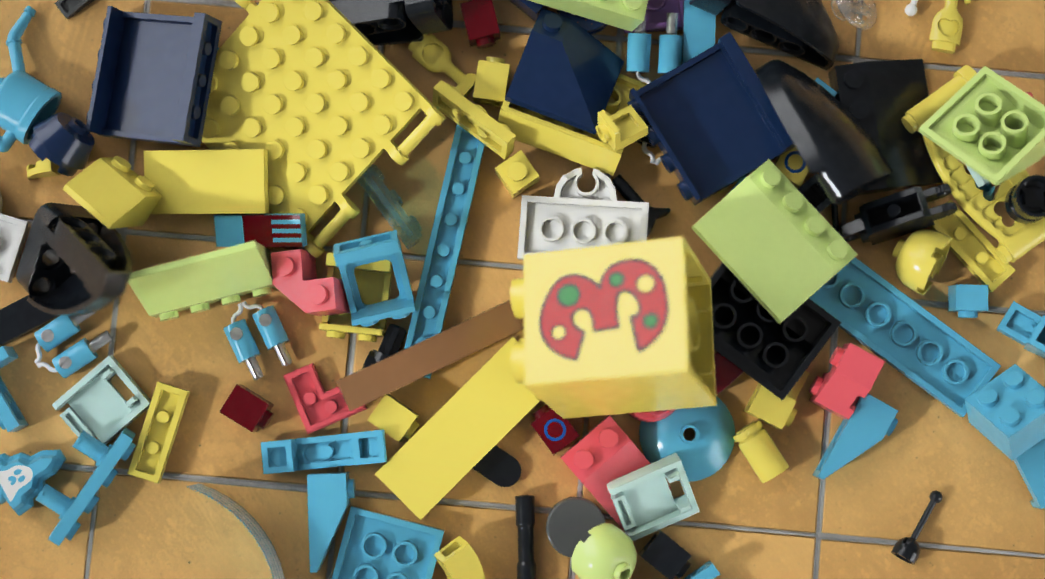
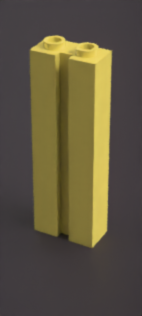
M512 337L375 473L420 520L540 401L535 398L533 392L524 386V383H517L512 374L510 362L511 347L513 343L524 342L523 338L517 341Z

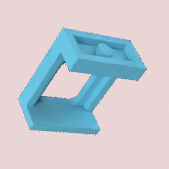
M397 230L333 244V255L336 267H339L349 304L352 326L361 325L368 327L375 325L382 319L390 317L392 319H402L409 316L411 312H416L415 300ZM389 260L392 263L399 296L395 299L374 304H364L361 299L354 269L360 265Z

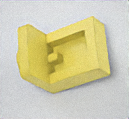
M631 105L610 116L604 109L597 112L598 125L596 126V132L603 143L608 142L615 152L648 135V126Z

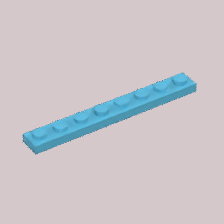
M458 124L454 133L415 300L416 312L412 313L404 349L442 332L485 148V144ZM430 373V374H428V375H426V376H424V377L431 379L432 373Z

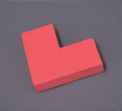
M314 363L283 375L307 434L367 409L365 404L349 411L339 387L325 391Z

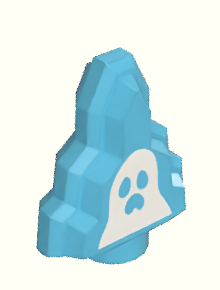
M61 449L41 450L32 456L23 452L13 456H9L6 453L0 454V504L8 502L19 516L34 506V498L38 496L45 486V481L56 475L66 460Z

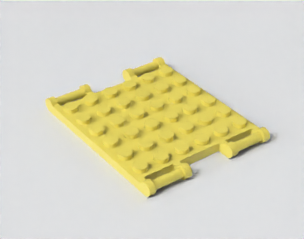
M234 0L249 15L217 51L201 141L210 150L268 149L269 210L272 213H305L307 245L304 247L312 256L319 258L325 251L324 246L350 218L354 219L360 213V209L345 195L348 190L385 150L397 164L403 166L409 160L408 155L435 125L440 126L446 117L329 0H261L258 5L253 0ZM423 110L426 117L398 146L394 140ZM338 204L341 210L314 238L310 232Z

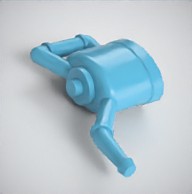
M30 6L23 10V14L9 31L6 40L13 72L6 78H0V128L6 131L3 136H0V152H7L16 139L23 144H29L32 139L30 136L34 132V125L53 116L62 98L59 91L50 88L25 71L21 37L31 18H34L36 13Z

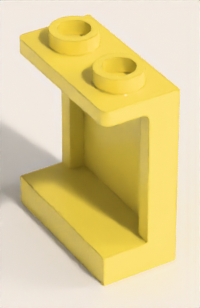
M327 252V278L335 277L342 279L339 267H336L333 253ZM389 260L360 265L354 269L359 292L364 304L369 305L389 300L393 271L392 263ZM351 312L322 316L319 329L326 331V337L345 339L346 333L358 334V340L377 342V336L384 337L386 333L387 318L379 320L375 325L363 327L361 325L352 326Z

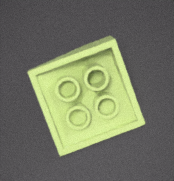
M984 66L919 127V132L986 180L998 186L1045 156V105Z

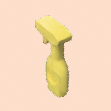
M946 0L945 7L933 18L929 39L932 41V50L952 54L955 53L956 46H960L963 19L957 10L959 0ZM964 0L966 5L971 2V0Z
M432 33L430 35L424 34L422 41L409 44L408 49L413 53L412 57L428 71L443 72L458 84L456 88L462 92L465 98L474 89L476 75L474 73L466 75L452 63L451 52L448 47Z

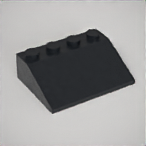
M923 59L869 61L835 66L828 73L830 87L837 92L835 98L855 116L875 140L894 171L888 177L859 195L943 183L932 163L922 134L917 131L913 134L910 133L901 121L906 111L929 96Z
M721 262L710 277L714 350L783 401L841 322L808 299L779 324L725 264Z

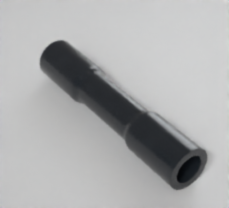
M534 495L515 496L516 526L518 528L517 579H536V563L534 561Z

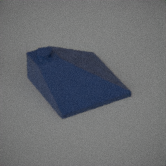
M542 8L523 51L505 101L596 134V126L598 125L597 112L606 109L624 61L572 19Z

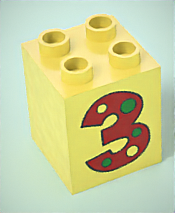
M684 237L524 255V278L513 279L510 287L513 313L517 319L524 318V342L513 343L510 362L514 380L517 383H524V386L533 392L537 400H542L563 419L717 406L711 279Z

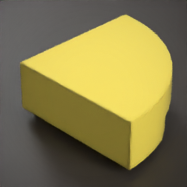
M49 159L39 160L36 162V165L29 164L26 167L28 179L60 175L57 172L59 165Z

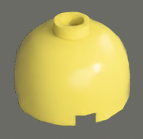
M921 229L912 233L906 241L900 239L894 248L892 256L897 258L895 270L902 284L921 295H925L933 282L928 280L929 277L933 278L935 274H939L952 245L950 243L952 237L932 229Z

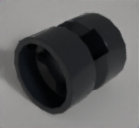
M1028 176L1009 190L1005 199V207L1013 220L1018 223L1030 224L1045 217V176Z

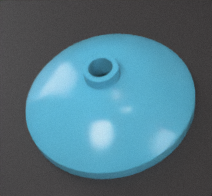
M716 396L717 406L676 409L663 420L656 422L641 421L639 440L646 459L653 463L677 453L689 482L710 477L723 467L734 447L735 440L733 436L735 435V426L730 411L722 400ZM692 428L694 430L695 437L692 440L684 438L683 433L685 429Z

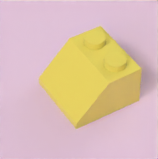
M119 156L98 158L63 187V190L108 229L143 226L163 196L154 189L155 185L151 180L136 174L130 169L132 167L131 164Z

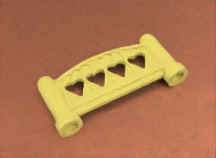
M964 65L957 70L952 80L905 112V116L901 118L904 127L912 134L916 131L919 132V127L974 77L977 72L968 65ZM922 134L929 156L944 184L950 186L951 195L963 210L985 231L999 241V246L995 249V252L1003 263H1014L1045 240V217L1030 224L1014 221L1011 227H1007L1002 223V216L997 215L994 211L995 204L1005 202L1006 195L1012 187L1030 176L1026 169L1001 183L992 201L986 200L983 196V190L978 189L971 174L966 173L964 164L960 163L957 158Z

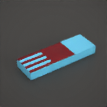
M305 213L214 215L217 247H231L251 241H256L265 247H304L307 245Z

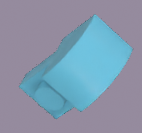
M1013 301L996 330L1025 346L1024 349L1045 358V315L1041 317Z

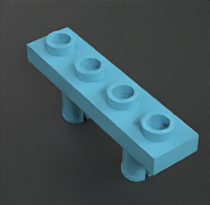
M125 427L113 445L109 444L107 446L84 430L72 447L96 461L95 465L97 468L76 498L72 497L70 499L47 483L35 499L36 501L60 515L58 517L60 521L51 532L48 540L59 546L64 538L68 540L73 538L81 526L77 520L84 511L89 514L98 502L99 497L95 495L101 485L106 488L110 485L118 473L113 468L121 458L126 461L135 449L136 445L132 441L136 433Z

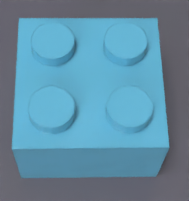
M1016 364L965 399L969 423L1012 461L1045 438V388Z

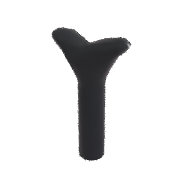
M621 174L612 180L615 188L627 201L644 202ZM649 206L647 237H649L656 219L668 215L671 211L670 208H654Z

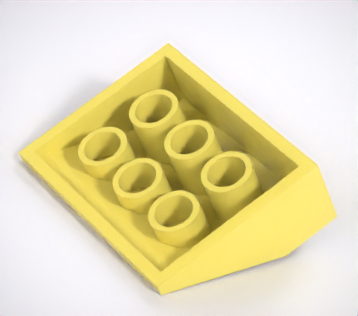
M619 74L605 109L606 113L610 116L627 107V102L631 101L629 98L630 90L634 88L637 91L646 86L647 83ZM505 100L500 109L497 122L509 126L513 134L516 135L515 140L614 176L624 148L615 152L608 142L603 143L597 132L596 134L589 133Z

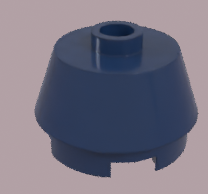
M58 112L34 125V132L30 136L32 139L29 145L42 161L47 157L60 166L57 172L66 176H73L78 169L82 170L86 167L95 140L82 121L66 113Z

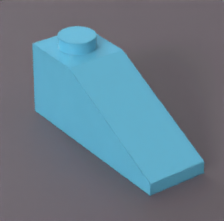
M867 394L865 398L859 397L855 405V412L849 419L842 420L813 476L824 480L881 441L885 435L890 436L898 423V419L895 418L898 410L870 394Z
M349 472L311 473L307 475L310 573H316L321 569L349 508L350 498H355V479H349Z

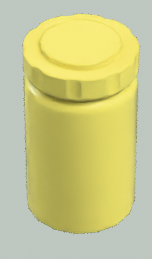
M758 420L738 430L733 439L735 442H739L740 450L760 481L765 483L789 468V465L766 429L762 428L763 424L761 421Z

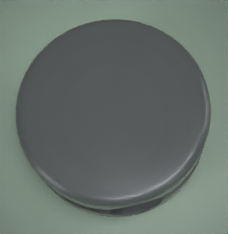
M583 497L565 498L555 504L548 514L546 521L547 537L556 551L572 558L578 542L581 540L585 543L591 536L588 531L595 526L606 523L605 518L592 501Z

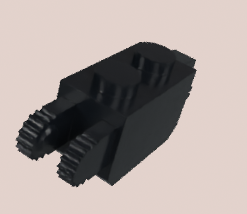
M942 184L926 190H922V187H912L865 203L859 207L860 213L854 215V221L840 226L843 239L846 242L861 239L863 243L871 241L872 245L933 226L935 225L934 220L949 216L957 211L956 204L952 202L930 209L928 206V202L949 195L951 193L950 186Z

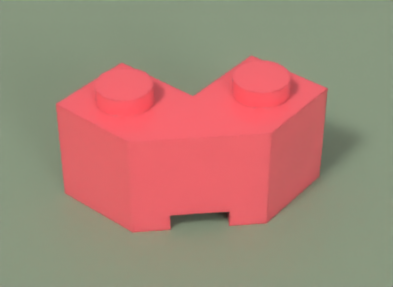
M296 249L271 253L273 285L302 311L316 316L350 313L342 279L335 277L317 279L316 258L308 251Z
M846 343L843 347L838 346L829 361L833 365L830 372L823 373L822 377L817 375L809 389V393L812 394L810 402L842 419H849L852 416L859 397H866L885 363L884 360L852 343Z

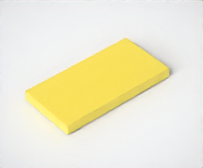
M268 149L143 151L144 177L151 180L155 185L154 189L163 195L151 214L269 213Z

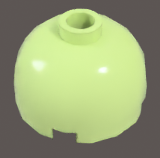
M602 523L589 530L588 533L591 536L585 543L580 540L572 555L571 568L578 578L630 579L637 563V552L632 539L612 523Z

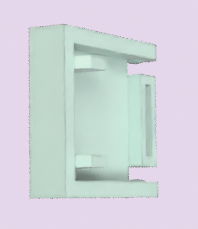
M109 355L56 400L52 406L57 411L68 403L70 407L59 416L76 436L79 437L84 430L91 436L97 437L99 441L106 445L149 408L151 400L114 356ZM115 374L120 377L135 395L128 401L123 398L109 381Z
M677 453L614 479L606 485L622 527L632 541L700 512L683 464ZM667 480L669 483L680 480L684 495L673 499Z

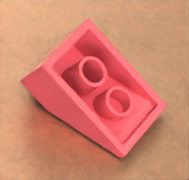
M607 415L563 453L560 458L623 530L606 485L614 479L651 463L613 418Z

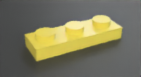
M442 80L433 87L432 103L443 114L503 159H506L513 152L516 135L513 134L509 126L497 122L488 115L482 106L473 104L465 98L458 88L449 86Z
M958 207L956 213L934 220L935 225L930 226L932 230L952 237L950 250L982 285H988V292H993L1016 271L1010 263L1005 264L999 259L995 252L996 248Z
M157 382L127 474L157 484L161 483L190 391Z

